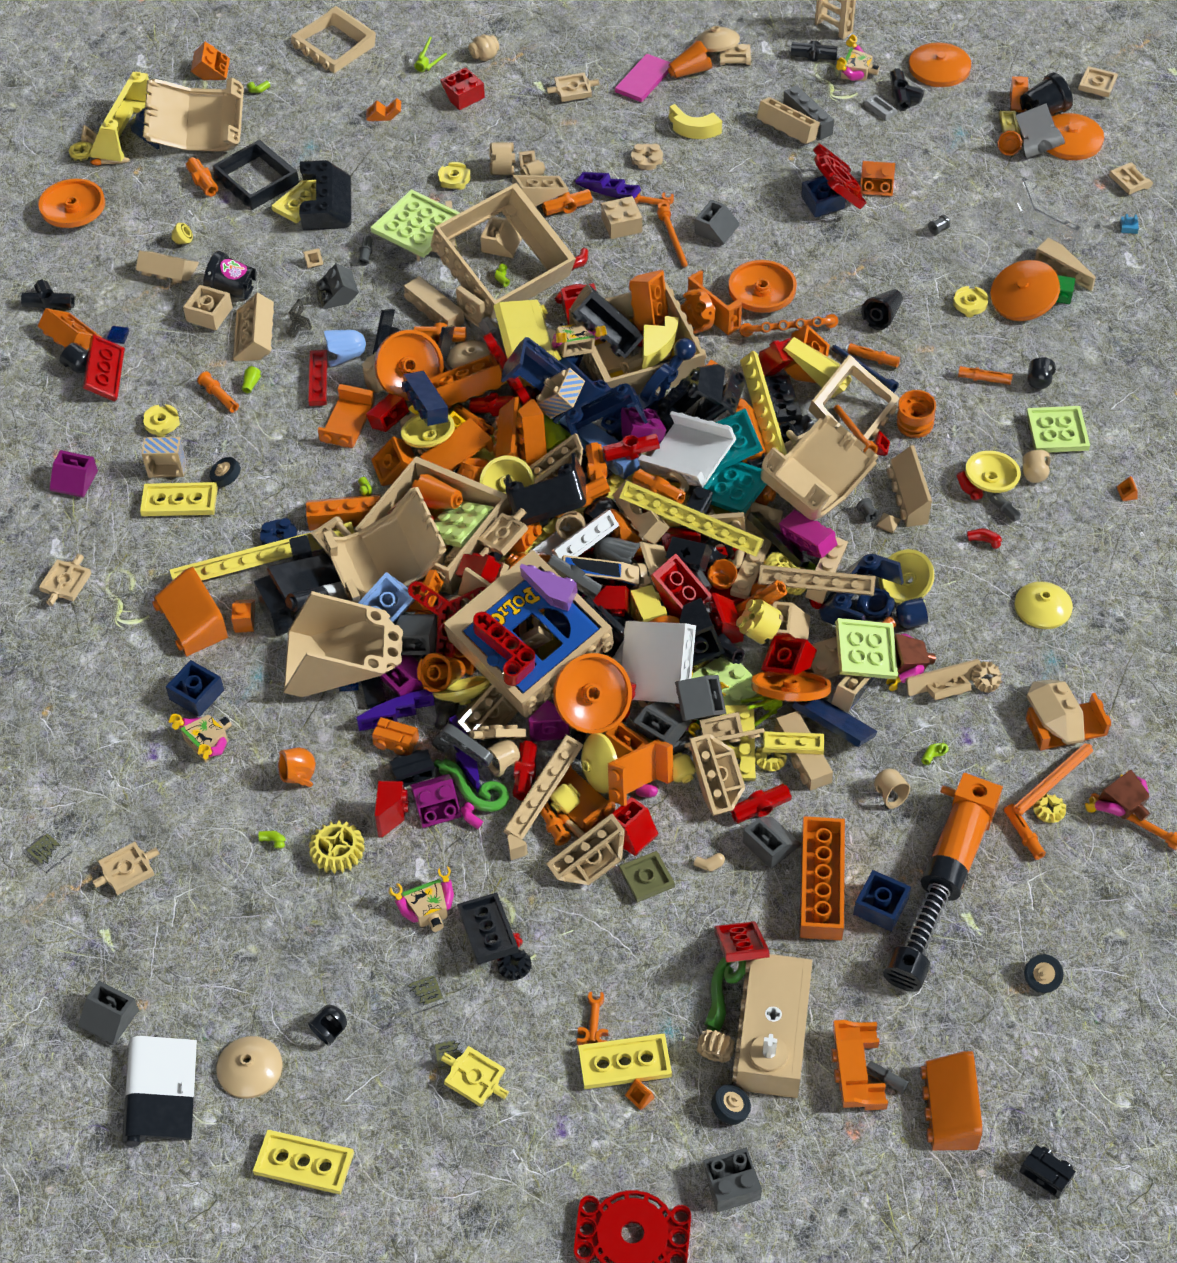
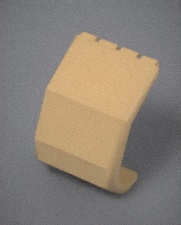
M227 78L226 89L188 88L158 79L147 80L146 92L149 95L146 94L145 108L148 110H145L144 123L147 126L144 125L143 137L146 138V141L185 151L221 152L233 150L238 145L241 135L244 92L241 82L234 78Z
M826 415L824 419L819 418L788 454L784 456L774 447L769 451L762 463L761 479L810 520L824 517L843 502L877 464L876 460L879 457L870 448L863 452L866 445L855 436L849 440L852 434L840 425L836 430L835 427L838 422L829 415Z
M418 487L409 489L390 514L359 532L345 537H333L331 530L323 532L325 547L348 599L355 603H358L386 572L406 587L412 582L424 578L446 551L443 539L433 518H431L430 511Z

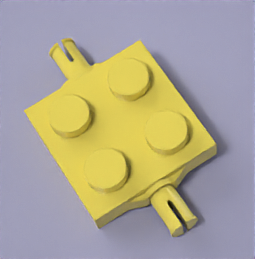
M470 1046L457 1059L447 1053H444V1056H442L441 1061L451 1066V1072L445 1079L444 1085L482 1107L487 1098L493 1093L504 1100L508 1096L509 1091L498 1085L499 1080L505 1073V1068Z

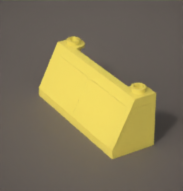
M132 72L98 131L90 152L91 158L122 162L124 153L121 150L119 137L132 114L138 113L145 108L146 94L149 95L146 92L147 80H149L148 74Z
M538 300L499 302L493 305L507 359H509L518 344L525 337H529L558 361L561 360L558 350L554 351L545 322L548 312L544 304L540 305ZM520 375L518 376L523 386L529 383Z

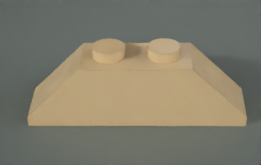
M573 434L529 466L533 472L535 483L558 476V471L562 465L572 463L571 453L575 452L581 465L583 447L578 434Z
M489 683L488 687L479 696L475 697L460 714L457 724L468 735L469 731H476L479 726H489V729L490 725H502L505 727L518 710Z
M1057 680L1034 681L1026 697L1043 727L1062 739V742L1066 745L1084 742L1083 711L1067 683Z
M711 734L690 738L693 764L704 801L710 812L715 816L733 811L745 789L734 750L714 738Z
M612 813L546 864L559 881L590 885L622 861L625 830Z

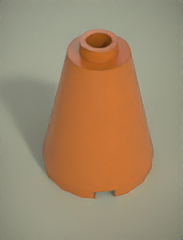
M700 40L694 42L669 64L668 72L671 77L679 78L712 68L711 59L707 57V50Z
M429 474L419 475L421 477L412 484L411 488H419L429 510L456 509L462 504L463 497L459 490Z
M430 653L420 660L417 668V677L424 685V689L430 692H441L465 675L466 668L460 660L439 653Z

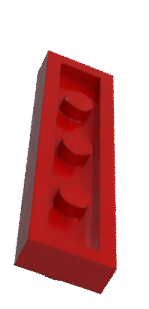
M327 350L310 351L309 406L327 405Z

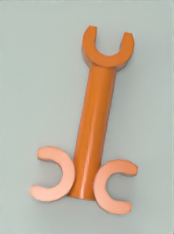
M663 192L662 199L641 196L639 193L634 200L636 204L642 202L658 205V209L663 206H667L670 209V204L674 202V194L667 198L665 197V192Z
M592 992L588 994V1002L591 1005L589 1031L584 1027L578 1028V1034L585 1035V1038H577V1045L607 1041L601 1040L600 1037L608 1036V1030H598L599 1009L604 1003L603 992L600 993L598 1000L592 998Z

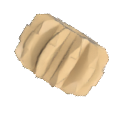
M716 1030L702 1031L701 1036H699L697 1052L702 1057L721 1063L730 1060L734 1052L735 1043L730 1036Z

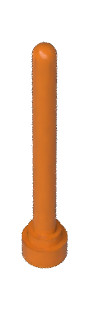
M667 206L660 207L657 210V215L665 223L681 266L687 267V260L670 220V209Z
M835 405V412L854 436L866 445L863 452L870 448L873 452L877 453L878 447L876 444L864 437L840 405Z
M1096 793L1091 794V796L1096 798V801L1099 800L1100 795ZM1135 814L1127 818V820L1164 839L1168 847L1174 850L1177 849V832L1169 833L1146 820L1141 821Z

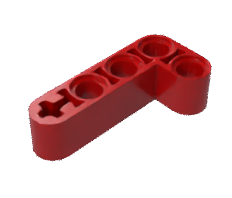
M478 612L474 615V633L507 660L503 667L504 682L509 686L519 684L535 668V652L488 613Z

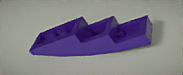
M582 172L575 181L577 185L590 191L619 199L631 196L635 199L641 192L639 185H626L624 179H611L609 173Z
M426 689L411 692L371 708L357 716L359 731L375 729L380 717L398 722L397 718L416 715V708L434 706L433 693Z
M454 715L450 717L449 724L455 726L467 735V733L457 724V716ZM453 745L457 751L455 753L457 765L463 770L468 781L478 792L480 780L477 761Z

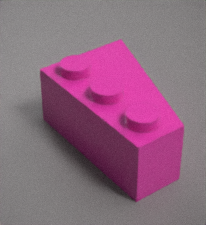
M796 510L792 511L779 523L782 534L800 552L807 551V554L810 556L823 558L838 545L835 538L836 534L831 528H826L816 520L808 519Z

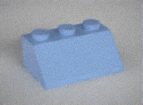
M386 572L358 603L385 610L390 615L389 619L394 624L399 619V616L413 604L415 599L409 595L408 588L403 583Z

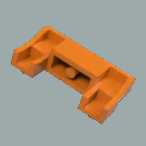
M834 1020L833 1022L835 1049L831 1050L832 1062H836L837 1069H834L835 1083H839L843 1108L864 1107V1111L887 1109L888 1099L885 1097V1083L867 1084L868 1075L864 1049L879 1047V1038H877L876 1031L877 1022H851L847 1020Z

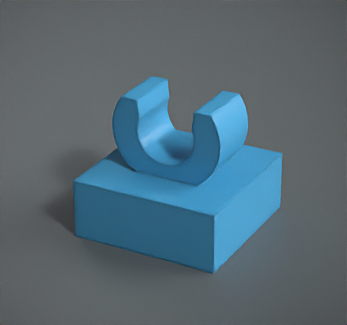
M1128 214L1121 217V233L1138 234L1137 214L1134 217H1128Z

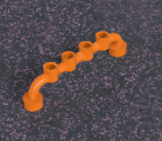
M829 314L825 318L817 316L808 320L799 318L789 322L786 320H781L778 323L764 322L761 325L744 323L740 326L739 333L743 337H749L753 332L767 333L770 330L800 329L805 325L813 327L825 325L827 328H834L838 324V317L834 314ZM815 319L819 320V325L815 324ZM798 321H801V322H802V326H801V327L798 326V324H797ZM782 322L785 324L784 329L780 327ZM764 324L768 325L767 331L763 329Z

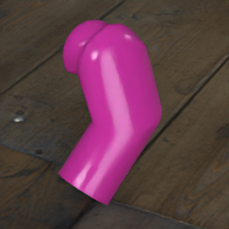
M644 784L636 789L635 792L639 797L651 798L657 795L658 789L656 786Z
M466 802L460 810L462 816L467 823L478 830L484 821L472 813L474 806Z

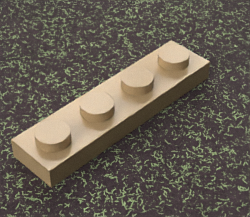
M762 538L764 541L757 557L747 553L730 590L731 596L744 600L750 597L752 586L759 577L760 565L764 564L773 544L769 539Z

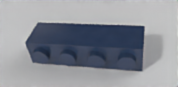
M418 371L403 374L402 390L406 392L408 400L413 403L414 409L419 412L421 420H424L427 426L448 422V406L425 372Z

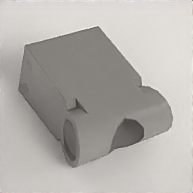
M1047 104L1015 115L1024 139L1026 158L1065 144L1061 132L1054 125Z

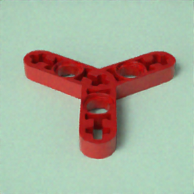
M415 581L409 585V595L439 616L436 653L445 655L441 652V649L445 648V642L441 643V640H448V637H445L442 633L445 627L443 620H447L448 617L447 614H444V610H448V607H450V610L453 611V614L449 615V618H451L462 608L461 601L464 598L471 601L473 599L472 594L476 597L481 593V590L483 591L487 587H478L452 601H448L422 582ZM421 586L420 590L423 593H427V590L429 593L425 597L418 593L415 595L414 587ZM433 595L438 599V604L434 607L428 603V599ZM447 643V649H450V653H447L446 656L452 658L455 654V646L452 643Z

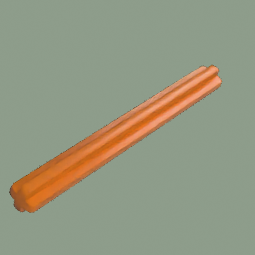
M1085 743L1013 806L1014 813L1016 815H1023L1093 753L1092 745Z

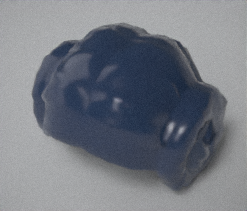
M874 588V596L860 595L857 601V610L862 612L866 618H873L874 620L891 617L895 607V600L890 596L889 592Z

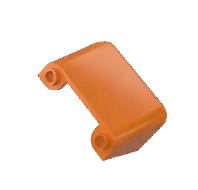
M193 567L185 569L154 596L152 604L155 611H160L161 614L164 613L178 640L175 641V644L179 651L183 650L186 657L228 638L222 614Z

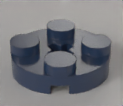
M288 518L266 522L262 525L260 532L262 545L298 536L296 527ZM281 534V537L277 538L275 535Z

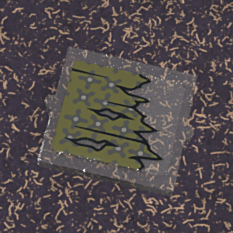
M49 830L38 839H34V842L22 851L25 856L46 874L57 864L60 865L61 861L72 853V850Z

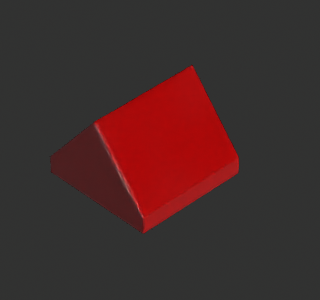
M878 431L874 440L878 447L876 454L886 456L888 455L890 441L881 431Z

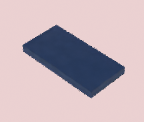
M823 698L794 702L792 706L795 710L857 747L873 739L878 732Z

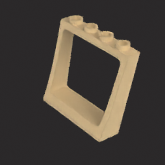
M335 6L311 24L291 35V44H293L295 49L303 51L305 56H310L315 63H320L325 70L336 73L375 46L376 32ZM329 26H335L357 41L358 44L334 60L305 39Z
M848 355L812 400L808 411L817 419H824L826 415H829L837 421L825 409L824 405L847 376L852 375L889 403L864 434V437L870 441V438L875 439L878 431H880L878 428L886 425L889 420L888 415H893L898 408L897 403L900 398L863 368L851 355ZM839 422L835 427L836 430L841 425Z

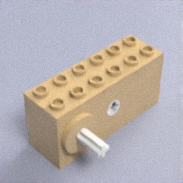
M770 954L769 958L746 960V974L743 985L732 1081L736 1082V1086L743 1091L798 1098L813 959Z

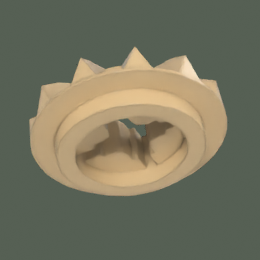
M985 661L975 666L972 672V680L978 690L990 693L998 689L1002 683V673L998 669L999 666H995L993 662ZM987 673H988L989 675H990V674L993 675V677L990 678L989 680H988V679H985V678H983V679L981 678V677H984V675H986Z

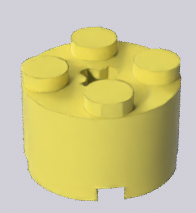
M750 599L746 603V609L742 616L737 619L736 626L739 627L740 632L759 644H764L767 638L772 639L779 630L782 621L779 619V615L782 614L780 610L761 599Z

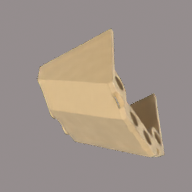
M311 591L288 630L284 693L305 697L385 674L402 662L403 630L398 625L393 624L389 619L390 615L385 610Z

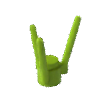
M431 36L428 38L423 51L420 52L414 64L415 69L419 72L429 71L433 65L447 55V53H444L429 64V59L424 55L432 39Z
M765 696L740 700L741 703L762 700V702L748 706L747 709L750 710L763 706L766 711L769 710L767 714L754 722L755 727L771 715L776 714L777 709L783 706V702Z

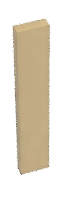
M760 565L758 584L770 585L778 580L790 588L874 596L876 576Z
M566 734L503 832L505 834H511L521 840L524 838L583 747V744Z

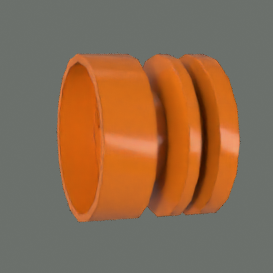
M911 390L901 396L898 403L897 427L903 435L910 438H920L932 431L936 411L934 397L923 390Z

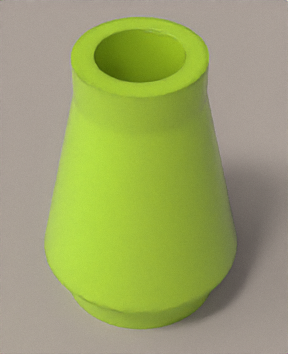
M249 366L244 371L243 386L241 388L243 392L251 393L261 378V371L258 368Z

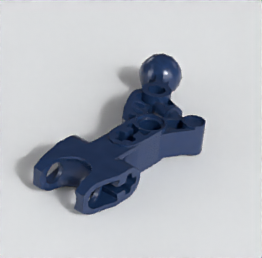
M682 338L675 343V355L671 361L663 364L650 378L642 392L637 395L643 409L659 410V400L665 397L666 390L670 388L671 382L678 376L677 369L683 360H690L696 353L695 343L691 339ZM632 402L624 406L623 408H630L635 406ZM622 408L604 416L601 422V426L607 430L606 433L615 436V439L619 442L623 440L621 425ZM610 420V425L606 424V421Z

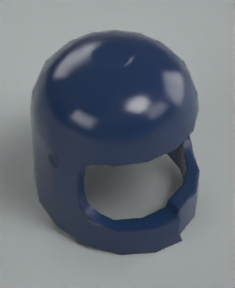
M922 597L903 601L897 606L896 616L902 627L913 628L928 624L927 609Z

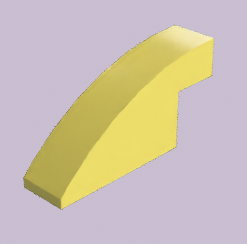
M665 316L664 326L644 325L642 369L658 364L671 351L677 336L679 317Z

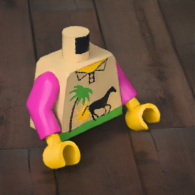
M852 34L847 39L846 45L853 48H850L846 59L841 57L837 60L836 69L842 70L841 79L866 81L869 74L878 75L880 66L872 64L873 56L866 54L859 45H856L857 37Z
M561 323L557 328L556 334L553 335L552 347L558 348L562 357L593 353L595 340L607 335L605 325L595 327V331L591 332L586 330L581 324L567 325V323Z
M172 714L168 721L173 723V729L181 728L184 741L205 763L213 756L223 754L228 742L225 730L232 726L227 717L216 722L210 715L187 719L182 718L178 714Z
M448 866V874L445 876L441 875L440 867L438 869V875L442 877V882L440 879L405 892H402V886L397 883V894L389 887L388 892L391 896H395V903L403 917L413 923L417 922L419 927L430 925L433 932L443 929L442 920L448 917L447 911L451 909L454 898L452 882L448 878L451 873Z

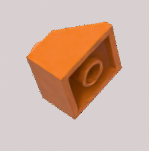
M393 436L371 459L380 484L382 486L393 484L415 456L411 446L407 445L402 439Z

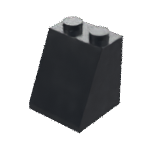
M270 575L255 580L254 585L259 605L275 635L287 633L294 621V612L287 608Z
M702 598L683 605L679 623L696 626L692 667L725 653Z

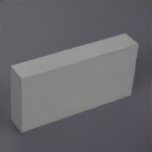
M876 94L864 101V106L885 121L897 114L896 108Z

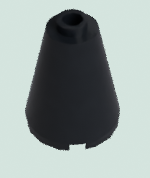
M892 289L867 299L861 308L863 320H866L869 323L868 326L873 329L883 330L892 323L903 301L902 294L898 290Z

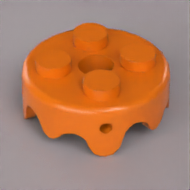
M700 288L684 293L683 297L686 301L680 307L681 311L685 312L688 324L695 327L693 334L711 329L715 320L716 308L710 296Z

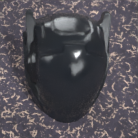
M598 497L585 508L583 513L587 522L590 523L604 511L615 509L619 512V508L611 498Z

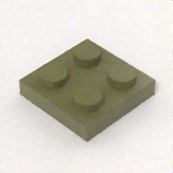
M657 851L619 866V870L637 903L675 888V882Z

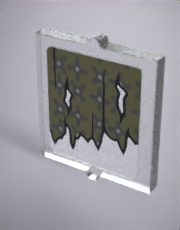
M436 971L400 984L405 996L404 1002H407L411 1015L447 1003L443 992L444 986L440 984Z
M469 1034L431 1041L434 1055L432 1056V1061L435 1062L437 1076L451 1072V1066L441 1061L444 1053L457 1059L465 1052L468 1046L471 1047Z

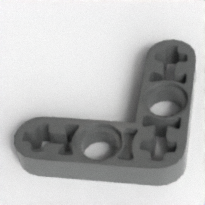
M446 724L432 741V745L444 753L455 745L483 766H489L494 759L490 751L451 724Z

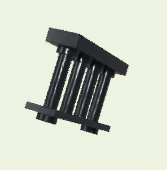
M733 368L727 383L723 385L721 404L717 405L702 397L694 417L713 421L727 410L733 416L736 413L746 382L743 374Z

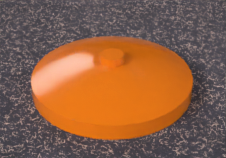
M948 43L924 44L916 48L909 58V71L912 76L921 83L934 87L957 85L969 76L971 70L969 55L961 48Z
M1062 113L1052 116L1054 125L1061 132L1065 144L1047 150L1048 153L1065 160H1084L1096 155L1101 150L1104 132L1094 120L1074 113Z
M67 179L48 187L40 196L38 206L42 218L47 223L61 228H74L95 220L105 207V197L102 189L92 181Z
M754 260L740 265L732 272L729 278L728 289L732 300L736 301L738 299L742 303V308L753 312L768 313L783 309L792 302L796 295L797 282L794 274L784 265L769 260Z
M1037 260L1019 261L1009 265L997 275L991 287V300L996 311L1007 319L1014 321L1032 320L1045 314L1056 303L1060 293V282L1056 272L1048 264Z
M401 330L391 334L381 343L375 357V373L382 388L388 394L404 397L406 401H409L407 394L403 392L401 387L403 374L424 371L427 377L431 378L443 373L444 370L443 356L436 342L427 334L417 330Z
M588 653L574 657L562 667L554 683L553 697L558 714L571 728L583 733H603L617 726L626 716L631 705L632 687L627 672L616 660L604 654Z
M806 671L797 675L760 672L752 677L751 687L753 691L762 696L781 701L802 702L817 700L828 696L831 692L830 680L821 675Z

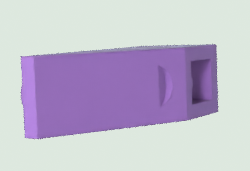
M520 565L521 576L551 606L569 611L577 594V583L568 577L556 576V574L550 571L538 570L533 565Z

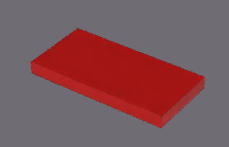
M93 334L90 338L83 389L115 402L118 398L125 348Z
M755 921L714 926V933L726 963L770 957L767 944Z

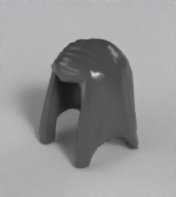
M605 537L594 545L593 556L594 559L624 562L627 564L637 563L633 557L639 549L640 543L614 537Z

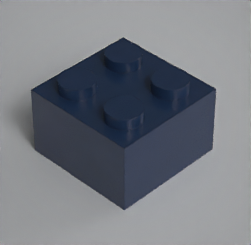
M824 175L802 182L801 197L815 218L845 208L846 199L828 185V180Z
M192 660L165 686L170 701L198 717L224 691L220 676Z
M872 870L855 902L853 915L892 932L909 900L911 886Z

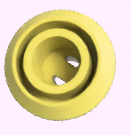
M177 223L172 230L171 238L175 243L188 244L192 242L193 234L188 225Z

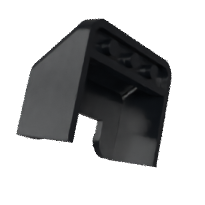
M327 160L300 161V172L303 181L316 180V200L304 201L299 207L302 229L323 230L349 227L352 223L350 175Z
M589 284L582 289L571 306L573 318L579 323L583 321L590 331L595 330V327L605 325L607 335L601 336L599 339L603 342H609L611 344V351L618 357L623 356L626 358L644 338L639 329Z
M719 364L697 367L685 379L683 378L675 388H672L665 397L659 400L657 415L666 428V434L674 424L670 415L671 411L685 414L702 397L717 405L721 404L725 367Z

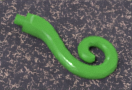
M446 758L443 761L435 760L434 766L439 768V773L443 775L449 774L463 798L472 804L474 808L485 812H495L503 809L508 804L509 792L502 783L497 781L484 782L478 791L479 796L482 798L480 799L472 792L463 770L456 763ZM488 791H497L499 798L495 801H489L491 795Z
M724 956L717 964L711 979V1008L704 1023L707 1027L706 1031L716 1030L720 1032L726 1017V1006L722 990L723 977L727 983L731 984L740 981L746 974V960L738 961L739 965L735 972L730 966L733 962L726 963Z

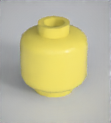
M682 753L673 755V781L686 784L693 780V775L696 771L690 756Z
M561 784L550 796L553 801L550 805L557 813L562 811L568 814L579 805V797L581 795L571 784Z

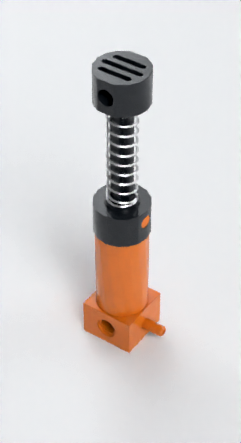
M964 772L957 790L944 785L941 787V793L954 797L952 808L932 857L929 859L920 880L921 886L927 892L925 894L927 899L922 901L924 906H920L921 912L916 914L918 919L914 920L915 926L911 927L913 932L908 934L910 939L905 941L907 946H898L892 950L883 971L884 978L893 986L910 992H916L922 988L930 969V961L925 954L926 949L929 947V942L932 940L931 936L935 933L934 929L937 928V922H939L940 916L943 913L942 909L945 908V903L957 900L962 893L985 831H989L997 811L1003 786Z

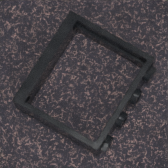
M260 139L212 165L215 180L221 182L226 189H229L236 198L238 197L245 206L252 210L299 183L297 170ZM260 157L282 177L257 192L250 194L228 174Z

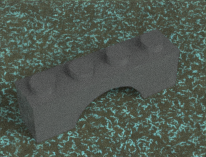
M796 85L784 90L783 104L820 122L816 136L819 140L833 135L834 119L799 86Z

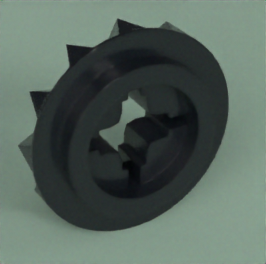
M523 949L519 950V953L499 958L497 966L500 974L510 980H518L525 977L531 969L530 955ZM511 958L518 961V969L513 964L510 965Z

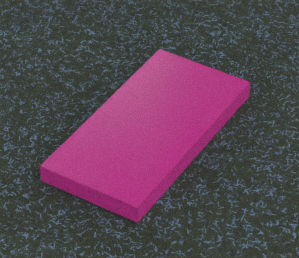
M646 54L615 87V92L643 102L669 73L668 68L671 62Z

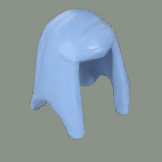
M356 330L324 331L327 345L326 350L337 355L336 360L329 361L330 367L359 357L365 350L366 340Z

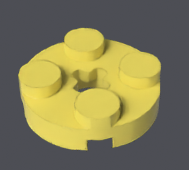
M460 162L448 163L446 167L443 165L438 171V179L443 188L462 190L471 178L470 170L466 168L465 164Z
M969 286L961 287L956 291L953 300V306L961 313H964L966 317H973L984 312L988 305L987 293L978 287H975V289H969Z
M165 404V407L154 405L144 413L143 423L145 429L157 437L166 436V434L172 432L180 425L178 412L171 405Z

